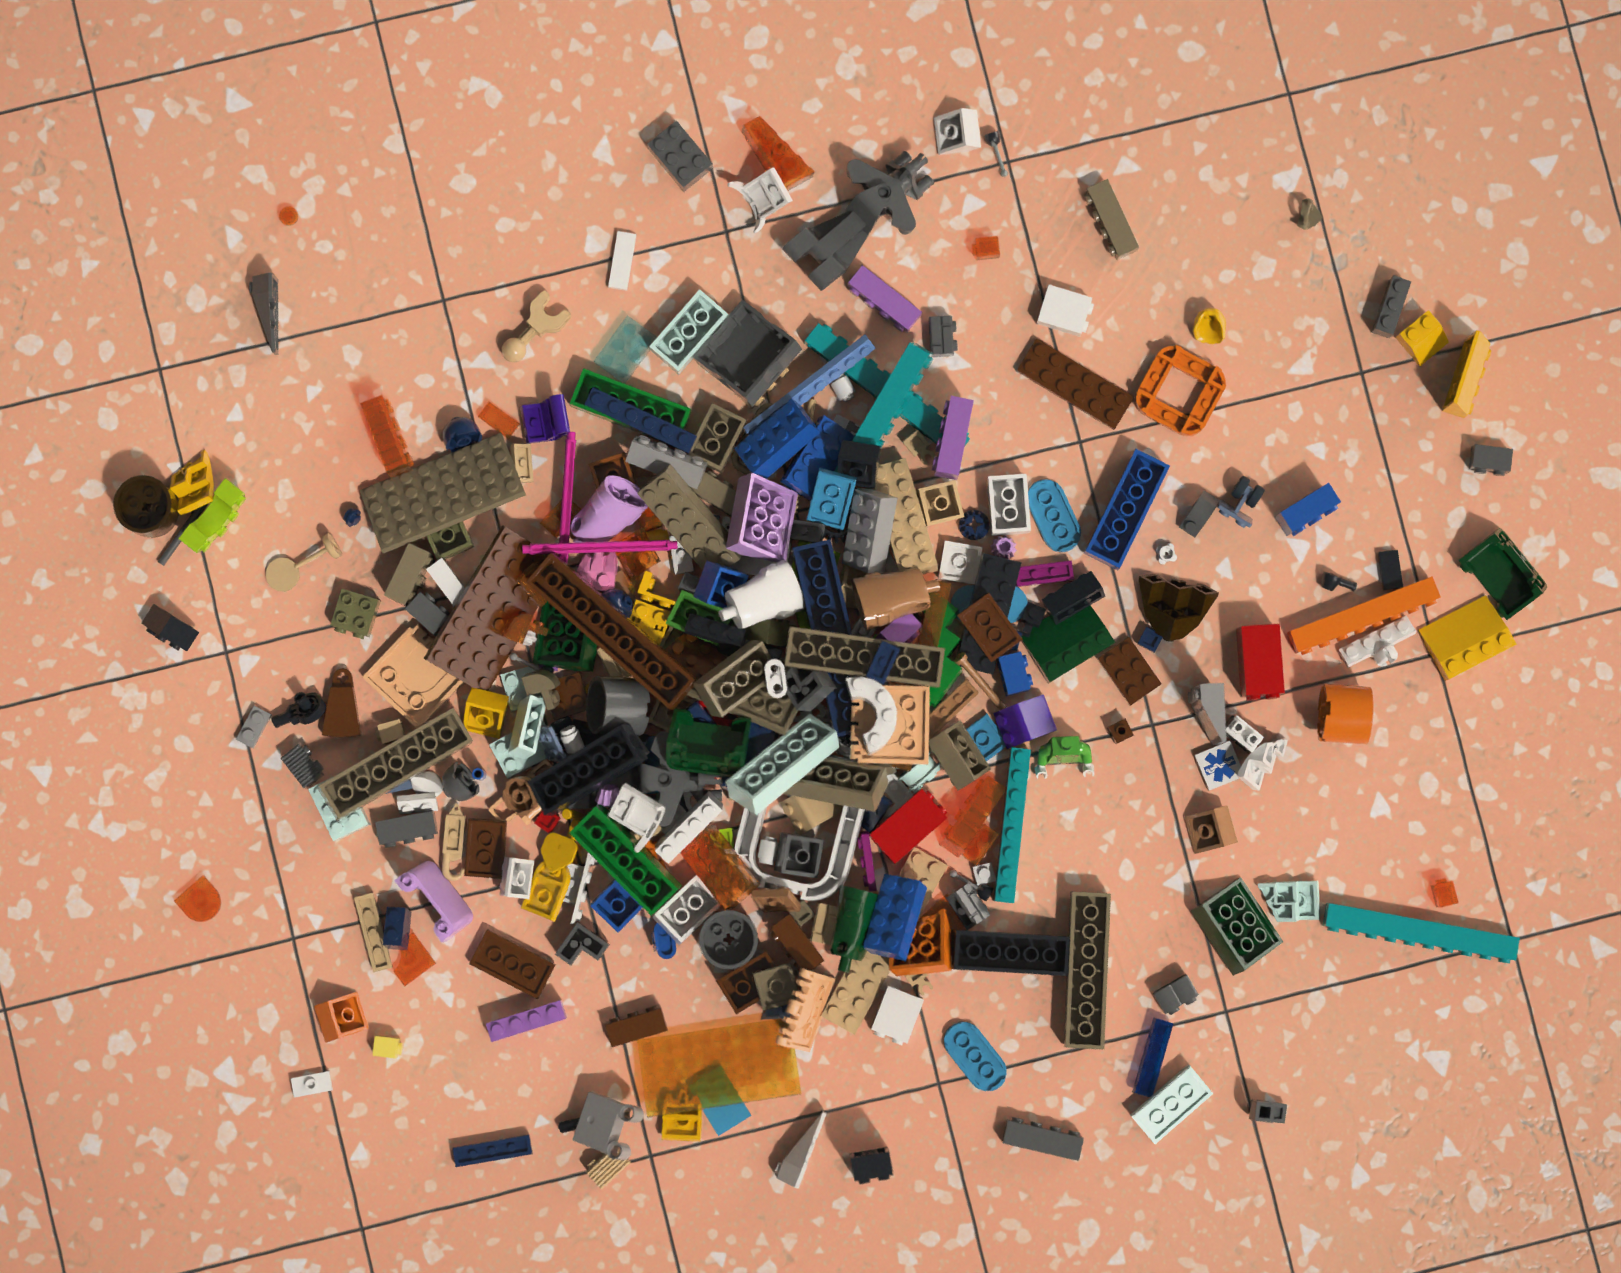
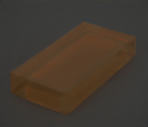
M488 402L478 415L479 419L507 439L511 438L520 423L491 402Z

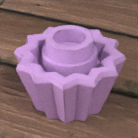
M1006 535L1003 537L998 536L990 546L992 548L991 553L994 556L1005 559L1014 557V553L1017 551L1015 548L1016 543Z
M605 784L600 787L595 802L604 807H612L620 792L619 787L614 784Z

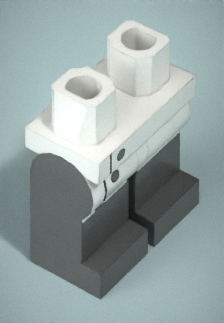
M1232 715L1226 722V736L1232 741L1236 740L1235 743L1248 754L1252 753L1264 738L1237 715L1235 717Z

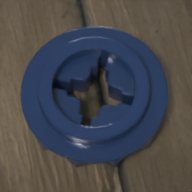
M974 509L965 512L964 517L960 518L959 521L961 534L969 540L983 538L988 533L990 526L988 517L982 511ZM973 517H975L976 523L983 524L977 526L976 533H974L973 527L966 526L972 523Z

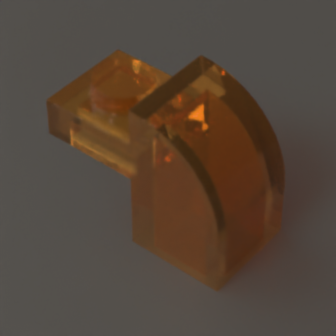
M520 613L509 619L502 637L523 644L528 630L546 636L549 629L544 627V623L537 620L531 623L534 615Z

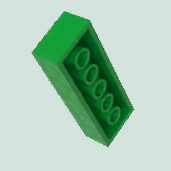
M584 368L570 401L572 408L646 436L649 435L585 406L584 404L592 387L685 430L691 414V408Z
M598 804L572 829L570 834L652 916L682 885L645 847L639 852H635L634 848L639 841L621 823L609 817L610 812L603 805Z

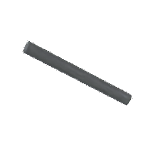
M208 504L193 511L158 560L160 564L164 566L181 543L179 537L190 523L198 519Z

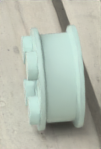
M930 751L928 753V765H913L911 768L908 767L899 776L898 780L904 781L909 787V792L913 791L916 793L923 787L926 781L932 780L941 769L939 767L940 762L936 763L929 756Z

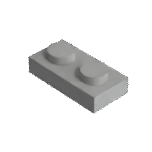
M253 706L236 740L254 749L272 714Z

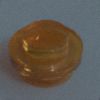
M284 207L279 213V219L284 225H294L298 220V212L293 207Z

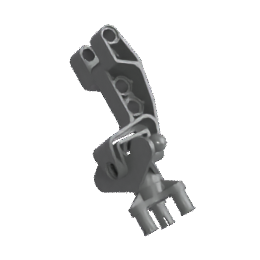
M903 151L895 160H891L886 164L888 175L858 159L851 160L847 165V175L851 178L852 183L861 184L865 191L853 198L845 209V213L814 227H805L782 248L793 262L807 254H810L817 261L819 266L808 277L820 291H823L847 271L880 216L886 214L892 217L891 225L898 228L899 232L903 235H907L914 230L916 220L906 196L919 200L923 193L934 185V181L929 175H925L917 184L915 181L917 171L928 163L927 157L922 158L924 154L920 153L912 160L910 154Z
M665 731L659 732L656 735L651 747V751L660 759V766L656 768L640 763L622 776L607 783L617 785L619 790L626 783L643 794L655 790L659 791L660 799L657 802L665 807V813L659 824L663 827L671 824L683 792L690 791L698 802L710 791L721 802L722 789L705 790L703 786L705 784H723V779H714L723 776L680 771L668 767L666 764V747L669 733ZM564 751V753H565V755H566V758L569 757L570 755H572V754H567V752ZM599 789L567 808H594L598 805L595 799Z

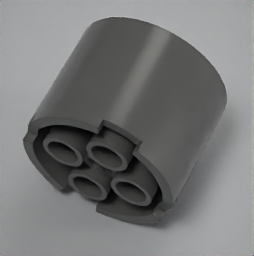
M595 676L589 685L586 699V717L590 731L593 734L605 735L621 724L632 726L635 734L642 735L649 720V717L646 716L647 703H650L649 691L633 677Z
M734 910L721 911L709 917L702 926L699 936L700 949L704 957L714 966L722 969H735L743 966L753 957L758 946V932L752 920L745 914ZM727 934L735 938L731 945H728V942H724Z

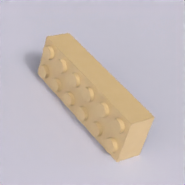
M906 458L879 465L874 490L897 498L890 546L898 572L920 569L924 575L938 571V564Z

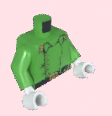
M1078 736L1052 737L1047 744L1042 745L1039 749L1038 765L1035 767L1036 778L1038 779V775L1043 773L1044 779L1047 778L1048 774L1045 765L1084 763L1083 776L1086 777L1087 771L1092 772V776H1094L1090 746L1081 742Z

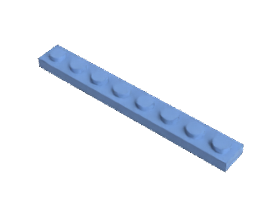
M863 335L744 426V430L750 435L791 398L800 406L806 403L811 397L822 391L828 384L839 378L840 375L849 368H852L862 358L869 355L876 349L866 335Z

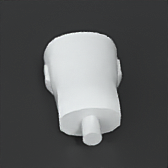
M781 560L775 564H770L762 568L756 576L746 583L725 592L728 607L719 610V616L722 621L732 618L739 629H743L768 619H785L804 610V598L789 563L786 560Z

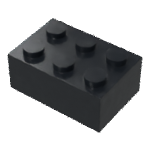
M888 1147L850 1153L855 1182L858 1181L859 1184L870 1183V1179L873 1178L883 1181L890 1179V1176L893 1175Z

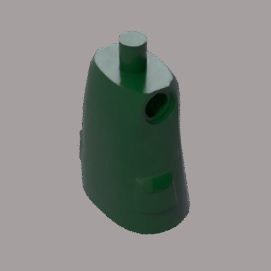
M840 885L837 917L830 949L832 954L841 956L838 966L839 971L849 973L852 959L862 961L865 957L867 950L863 945L878 894Z

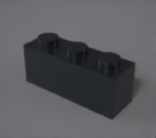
M1090 571L1080 575L1073 582L1063 585L1062 588L1054 593H1049L1042 599L1046 611L1057 625L1106 596L1103 587L1093 572Z

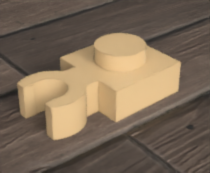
M917 429L902 441L914 456L920 454V460L924 464L928 463L925 460L926 454H930L932 458L935 457L932 451L926 449L929 443Z
M927 973L905 976L912 987L918 984V991L923 996L925 995L922 991L924 985L929 986L931 990L933 989L932 984L924 980L928 976Z

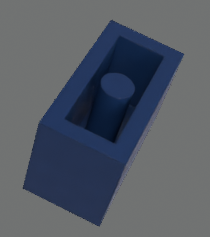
M387 907L383 946L388 949L408 950L412 912L406 907Z

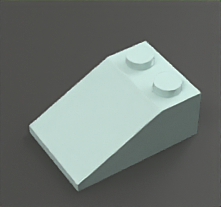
M512 733L489 744L507 779H511L547 759L544 754L545 748L543 744L538 741L536 753L525 760L508 753Z

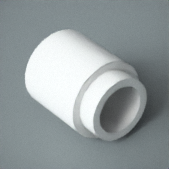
M844 373L831 382V387L839 401L844 400V402H847L855 397L854 393L856 390L848 376H845Z
M574 725L560 731V738L567 754H574L585 747L579 730Z
M766 836L765 840L761 839L758 853L759 863L774 865L779 844L776 842L777 838Z

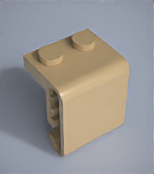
M790 796L780 803L798 835H803L841 813L844 807L843 805L797 796Z

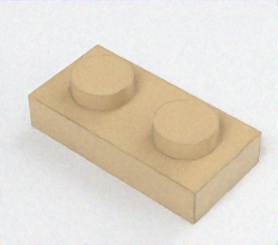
M531 444L510 445L511 457L521 483L533 482Z

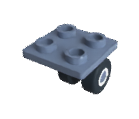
M1245 476L1239 479L1231 492V495L1237 499L1242 496L1237 506L1234 508L1220 499L1217 508L1220 509L1219 513L1227 518L1231 516L1236 519L1235 522L1241 527L1245 528L1247 526L1250 528L1253 519L1242 513L1240 509L1246 499V505L1254 508L1265 489L1259 485L1254 489L1248 486L1250 479Z
M569 716L556 720L550 726H541L538 741L545 748L544 754L546 758L552 762H560L566 758L563 751L565 747L560 738V731L571 725L572 720Z

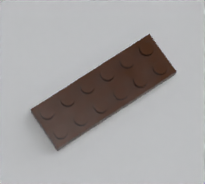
M1037 338L1016 371L1115 430L1134 399L1129 393Z

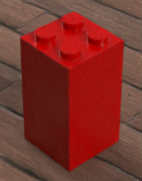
M1280 624L1240 626L1236 629L1241 698L1246 697V701L1261 699V696H1265V700L1280 698V695L1285 693Z
M921 789L869 835L893 864H896L947 819L945 815L947 811L941 804L937 806L932 801L934 796L928 790L924 791Z

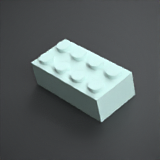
M699 289L649 346L650 350L679 375L693 360L692 356L721 327L729 314Z

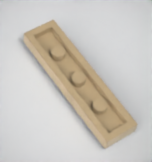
M374 893L354 897L373 973L392 968L389 950L383 946L384 931Z

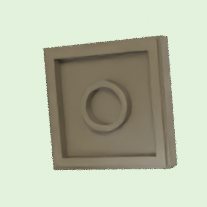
M791 963L753 973L763 1011L786 1005L790 999L796 1000L797 996L792 995L793 990L798 991Z

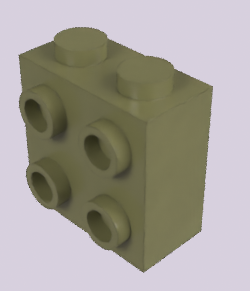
M341 589L330 625L335 627L334 631L345 634L346 631L353 633V637L363 640L365 636L370 638L381 601Z

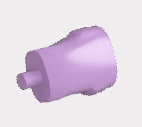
M607 476L584 508L572 520L570 528L575 536L573 542H608L625 527L632 525L648 507L637 494L640 488L622 477Z

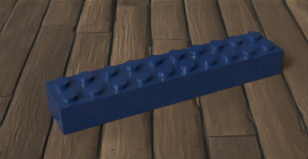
M831 539L792 548L810 630L852 635ZM828 673L836 686L825 698L832 729L836 730L837 737L851 734V725L859 724V722H851V706H859V703H851L845 681L846 678L856 676Z

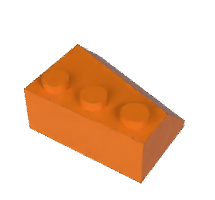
M945 909L939 910L938 913L932 916L923 917L922 920L917 922L906 961L889 958V971L895 976L952 971V934Z

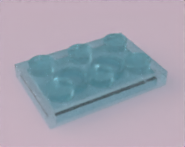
M627 316L596 357L594 363L620 382L626 384L650 351L649 346L655 341L657 336Z

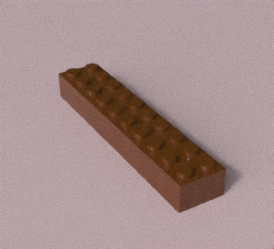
M550 553L526 581L668 709L674 710L694 687L693 683L698 680L557 554Z

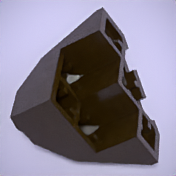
M1155 574L1139 576L1138 579L1145 616L1155 633L1162 636L1163 640L1168 642L1183 639L1198 627L1219 595V592L1203 584L1190 586L1186 585L1184 580L1171 578V581H1167Z

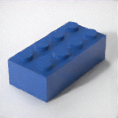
M791 398L734 449L751 473L767 479L816 437L820 431L803 407Z
M825 415L818 417L815 422L820 433L797 452L780 480L781 483L810 502L819 468L835 471L838 466V456L842 440L852 441L855 437L854 434Z
M884 874L863 945L869 953L906 961L927 887L921 881Z

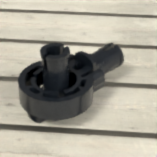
M299 692L294 696L295 703L289 705L285 712L273 716L272 723L275 728L290 722L293 725L313 723L326 712L325 702L317 693L305 694L304 692Z

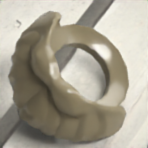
M1310 198L1302 200L1301 216L1297 224L1298 227L1307 230L1315 227L1323 218Z

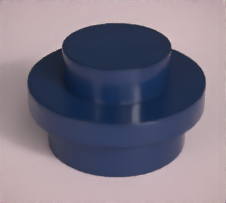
M350 508L343 518L346 525L349 527L357 525L361 520V512L358 509Z

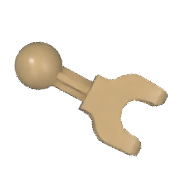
M542 291L530 304L531 315L526 321L528 328L518 338H510L504 342L502 346L504 358L510 362L521 361L526 355V345L536 335L542 337L546 333L561 331L571 319L572 314L567 310H563L556 316L547 315L544 308L550 300V295L547 291Z

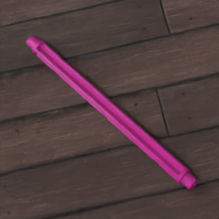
M575 432L568 433L567 439H565L559 543H569L574 459L577 442L575 440ZM568 553L558 554L568 564Z
M670 540L554 544L530 543V545H522L523 554L530 553V555L670 551V549L678 548L677 541Z

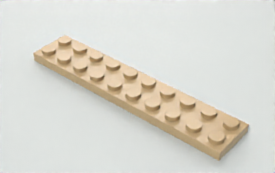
M914 847L898 876L919 880L927 887L919 914L920 917L948 865ZM867 951L862 961L852 959L849 973L845 972L821 1017L855 1035L890 972L889 957L871 954Z

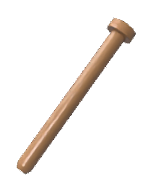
M965 652L958 654L954 662L957 665H962L999 710L1007 708L967 661L968 656Z

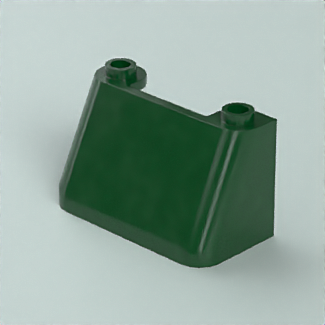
M1498 528L1458 560L1460 568L1465 573H1474L1497 602L1496 611L1501 618L1504 617L1506 620L1541 596L1547 589V584L1501 528Z
M674 708L667 738V766L674 770L732 777L745 766L751 718L737 717L732 721L731 726L693 722L691 712L685 709Z

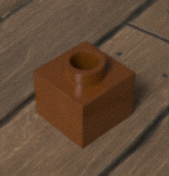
M1126 718L1107 727L1115 745L1134 736ZM1120 727L1125 730L1123 735L1118 733Z

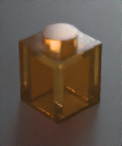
M998 236L975 238L974 244H971L972 255H976V261L1000 257Z
M649 507L637 519L643 532H648L662 526V522Z
M1446 878L1435 880L1436 884L1430 885L1436 908L1459 903L1453 881H1447Z

